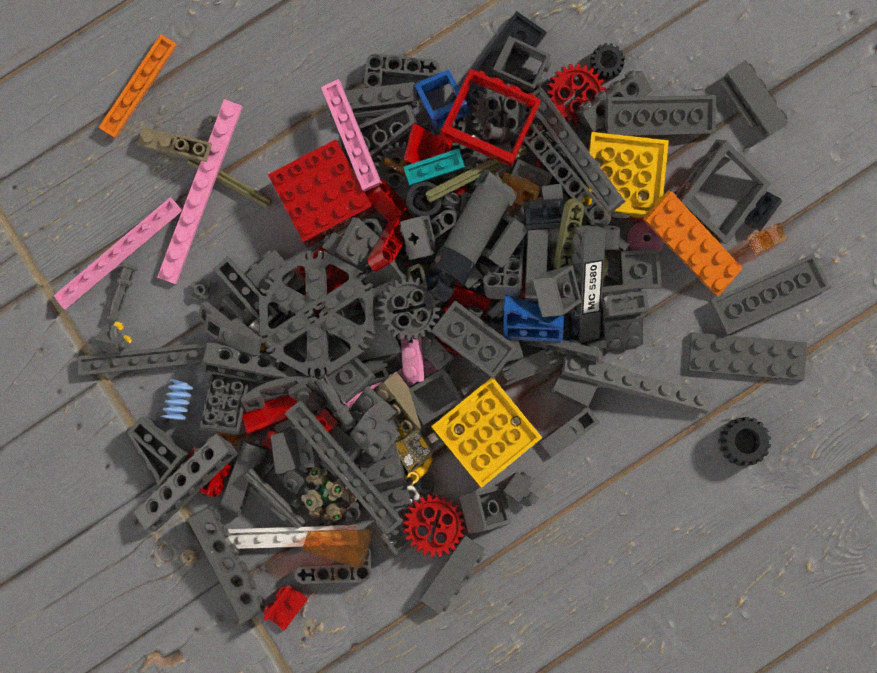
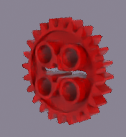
M572 63L567 68L565 66L561 67V72L558 70L554 72L556 77H550L553 83L547 84V87L551 90L545 92L547 95H550L551 101L562 116L566 118L568 124L572 120L573 126L577 125L578 121L582 125L572 109L573 103H576L580 109L581 104L586 101H592L597 93L606 89V87H601L600 85L604 80L597 79L599 73L593 75L594 68L587 71L586 64L582 68H580L579 63L575 64V67H573ZM574 77H578V78H579V80H580V85H579V86L574 84V82H573V78H574ZM585 83H588V86L584 90H582L576 98L572 99L567 106H564V103L568 99H570L576 91L580 90ZM561 89L566 91V98L560 96ZM586 91L592 93L593 97L591 100L586 97ZM599 106L597 107L596 112H600Z
M429 494L426 501L423 497H420V504L414 501V508L409 507L407 509L411 514L404 515L408 521L402 523V525L407 526L403 533L409 534L405 540L412 541L409 547L417 546L416 553L423 550L422 556H425L427 552H429L430 558H433L435 553L440 558L442 552L447 556L449 554L448 548L451 551L456 550L454 544L459 545L460 541L458 538H464L460 531L466 529V527L461 526L465 519L459 518L463 512H456L459 506L452 507V499L448 503L445 502L446 496L439 500L438 494L435 495L434 499ZM425 509L431 510L432 518L425 517L423 513ZM440 510L441 513L436 523L438 528L434 530L431 542H428L427 540L432 530V525L430 524L435 521L437 511ZM442 516L449 517L451 524L445 525L442 522ZM417 528H424L426 536H420L417 533ZM436 534L443 535L444 543L436 541Z

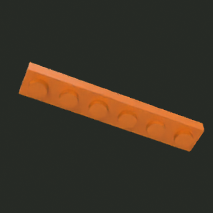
M160 34L98 127L100 130L115 139L118 137L177 48L176 43Z

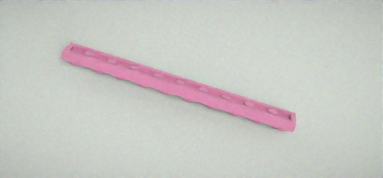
M225 99L222 103L208 141L212 143L207 162H200L157 278L174 284L178 282L243 106Z

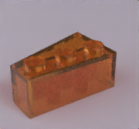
M374 530L308 531L302 550L346 565L362 568Z

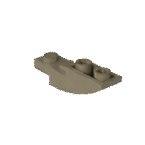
M142 127L137 145L178 158L207 162L212 143Z

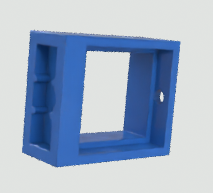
M449 69L414 84L417 95L434 129L444 125L454 102L433 111L425 94L450 84L456 97L458 96L460 89ZM465 100L455 120L469 114Z

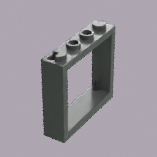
M716 140L675 196L719 243L727 244L733 238L736 230L745 222L747 215L754 210L759 199L765 195L771 183L727 140ZM727 154L755 182V185L720 231L690 201L723 156Z

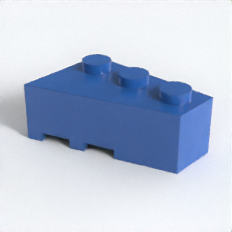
M505 295L504 338L507 340L563 342L564 315L542 317L539 304Z

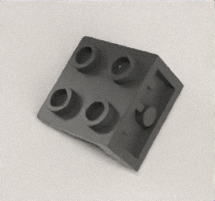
M298 428L271 435L275 471L277 474L300 467L320 466L318 452Z

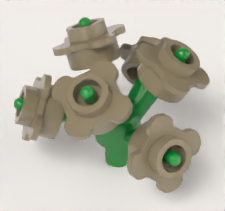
M313 467L310 474L306 477V481L309 483L313 482L316 486L322 485L320 492L310 490L307 495H302L301 499L305 502V507L309 509L308 514L312 518L315 517L317 519L319 516L333 521L341 519L342 514L346 512V508L341 507L339 503H334V500L338 497H343V501L348 502L352 506L353 502L357 500L356 496L347 486L344 489V482L340 478L333 482L327 480L328 470L326 468ZM326 498L329 499L330 505L326 507L327 514L324 515L325 508L322 505Z

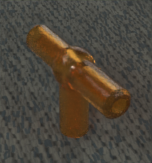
M405 153L400 164L387 157L384 159V165L396 170L399 174L406 175L404 166H407L408 162L404 160Z

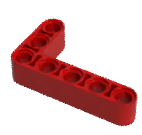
M380 179L382 184L365 191L371 204L388 221L386 228L368 257L369 266L376 272L394 261L405 241L400 231V222L414 218L408 212L406 203L382 179Z

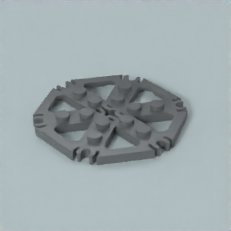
M308 251V259L307 252H304L269 275L268 277L274 279V282L266 279L265 282L270 284V288L268 290L261 288V292L267 294V296L259 293L260 337L263 339L261 342L263 344L271 342V347L267 349V352H273L270 354L271 356L307 376H316L315 372L317 369L321 370V375L326 374L327 369V375L329 376L365 353L366 351L362 350L360 346L369 348L364 343V340L367 337L374 339L373 335L368 334V331L375 334L374 288H372L373 285L371 283L363 285V280L367 278V275L361 274L365 272L325 251L324 254L322 251H318L316 259L313 258V252ZM333 264L349 274V280L327 294L326 266ZM298 266L305 268L306 296L284 285L282 282L283 276ZM359 298H363L365 301L366 320L363 325L350 321L339 315L338 312ZM271 302H276L296 313L295 316L275 329H271L268 326V305ZM314 309L322 310L319 314L320 318L312 317L315 313ZM328 331L349 342L351 345L348 353L333 362L328 360ZM307 333V360L300 363L286 355L283 349Z

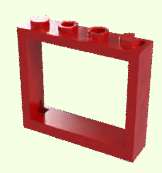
M470 69L444 123L441 136L512 167L540 107L541 100L533 96V93L526 94L515 85L508 86L504 84L499 78H490L483 71L479 72ZM472 83H476L532 108L511 153L452 127Z

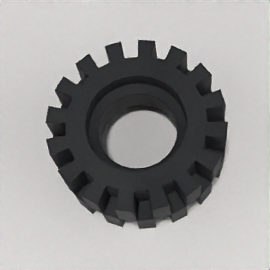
M604 43L603 46L599 45L593 51L590 68H594V75L599 73L598 78L600 79L602 77L605 78L604 80H608V78L614 79L624 67L625 55L623 56V51L619 50V46L616 45L614 47L612 43L610 45ZM604 55L613 57L614 65L611 68L603 67L600 63L601 57Z

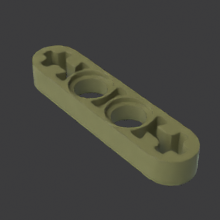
M570 199L564 205L554 258V269L573 265V236L575 235V227H581L584 213L583 204L576 199ZM574 223L573 230L567 232L568 225ZM570 242V248L564 251L565 243Z

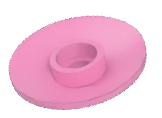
M646 222L634 224L627 234V243L629 244L630 251L659 250L661 252L665 244ZM648 235L650 241L646 242L643 237Z

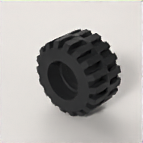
M742 417L731 420L723 427V431H720L719 435L721 438L718 439V443L721 445L719 447L720 452L724 453L723 457L727 458L730 463L738 466L755 465L757 462L764 460L763 457L769 453L767 451L771 448V444H769L771 436L767 434L769 430L764 428V424L758 422L755 418ZM741 430L750 432L754 438V447L749 453L740 452L735 445V436Z

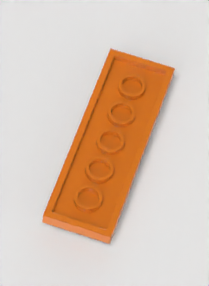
M667 191L643 218L646 224L715 296H720L743 269L672 191Z

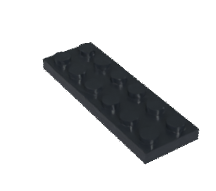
M516 11L473 70L483 71L490 78L496 77L492 75L493 68L509 36L537 48L547 35V32ZM513 49L503 71L516 77L530 56ZM472 83L465 98L469 113L474 112L470 105H476L473 98H479L477 92H484L483 86ZM456 95L451 99V103L455 102ZM492 99L488 102L490 109L493 107Z

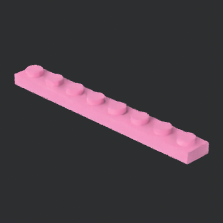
M171 197L58 291L54 295L58 303L66 310L175 218L182 209Z

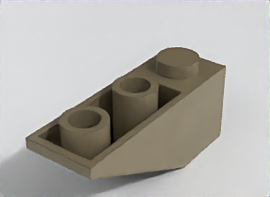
M396 371L375 387L373 391L397 411L394 419L409 436L419 430L421 426L409 387Z

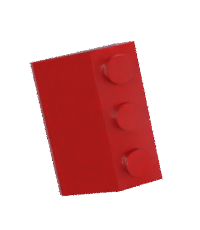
M287 395L264 401L265 408L247 413L244 411L243 421L247 434L254 435L289 419L285 413L298 401Z

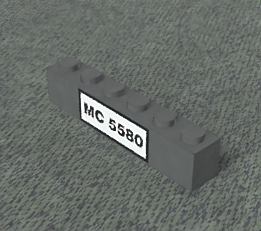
M596 224L575 227V235L573 236V269L582 302L570 310L569 334L579 343L597 340L600 337L606 230Z

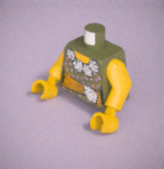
M398 428L396 430L400 433V436L395 442L397 443L399 458L409 473L404 479L406 480L410 477L413 480L410 486H413L418 479L427 473L433 461V452L430 446L439 440L433 431L424 437L419 430L407 436L402 428Z

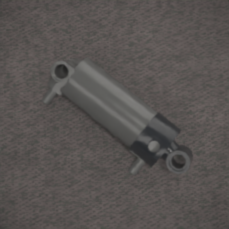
M489 170L483 171L474 184L477 187L430 266V269L437 275L428 282L426 290L442 302L447 301L454 292L453 284L461 287L465 286L475 268L476 262L507 207L512 206L517 197V191L505 182H502L501 179Z

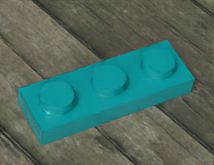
M459 149L404 166L410 186L465 168Z

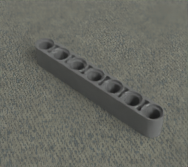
M522 124V125L520 126V128H519V135H520V133H521V130H522L524 124ZM531 124L529 131L533 130L531 136L525 137V143L568 194L583 204L584 213L599 227L607 226L611 221L610 213L607 212L601 202L543 134ZM544 143V148L538 151L539 145ZM556 157V161L553 164H549L551 158ZM564 171H568V175L565 178H561V174ZM579 184V190L577 192H573L574 186ZM591 198V204L585 206V201ZM603 212L604 217L597 221V215Z

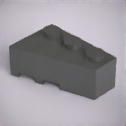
M147 416L139 418L127 432L139 454L146 461L148 469L155 476L158 486L164 484L166 479L176 471L189 455L185 449Z

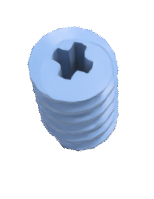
M170 379L175 384L168 386L173 392L166 393V396L171 398V400L164 401L169 407L162 409L167 415H162L161 417L177 421L185 420L186 417L181 413L188 411L183 405L190 403L185 398L191 397L187 390H192L193 387L189 383Z

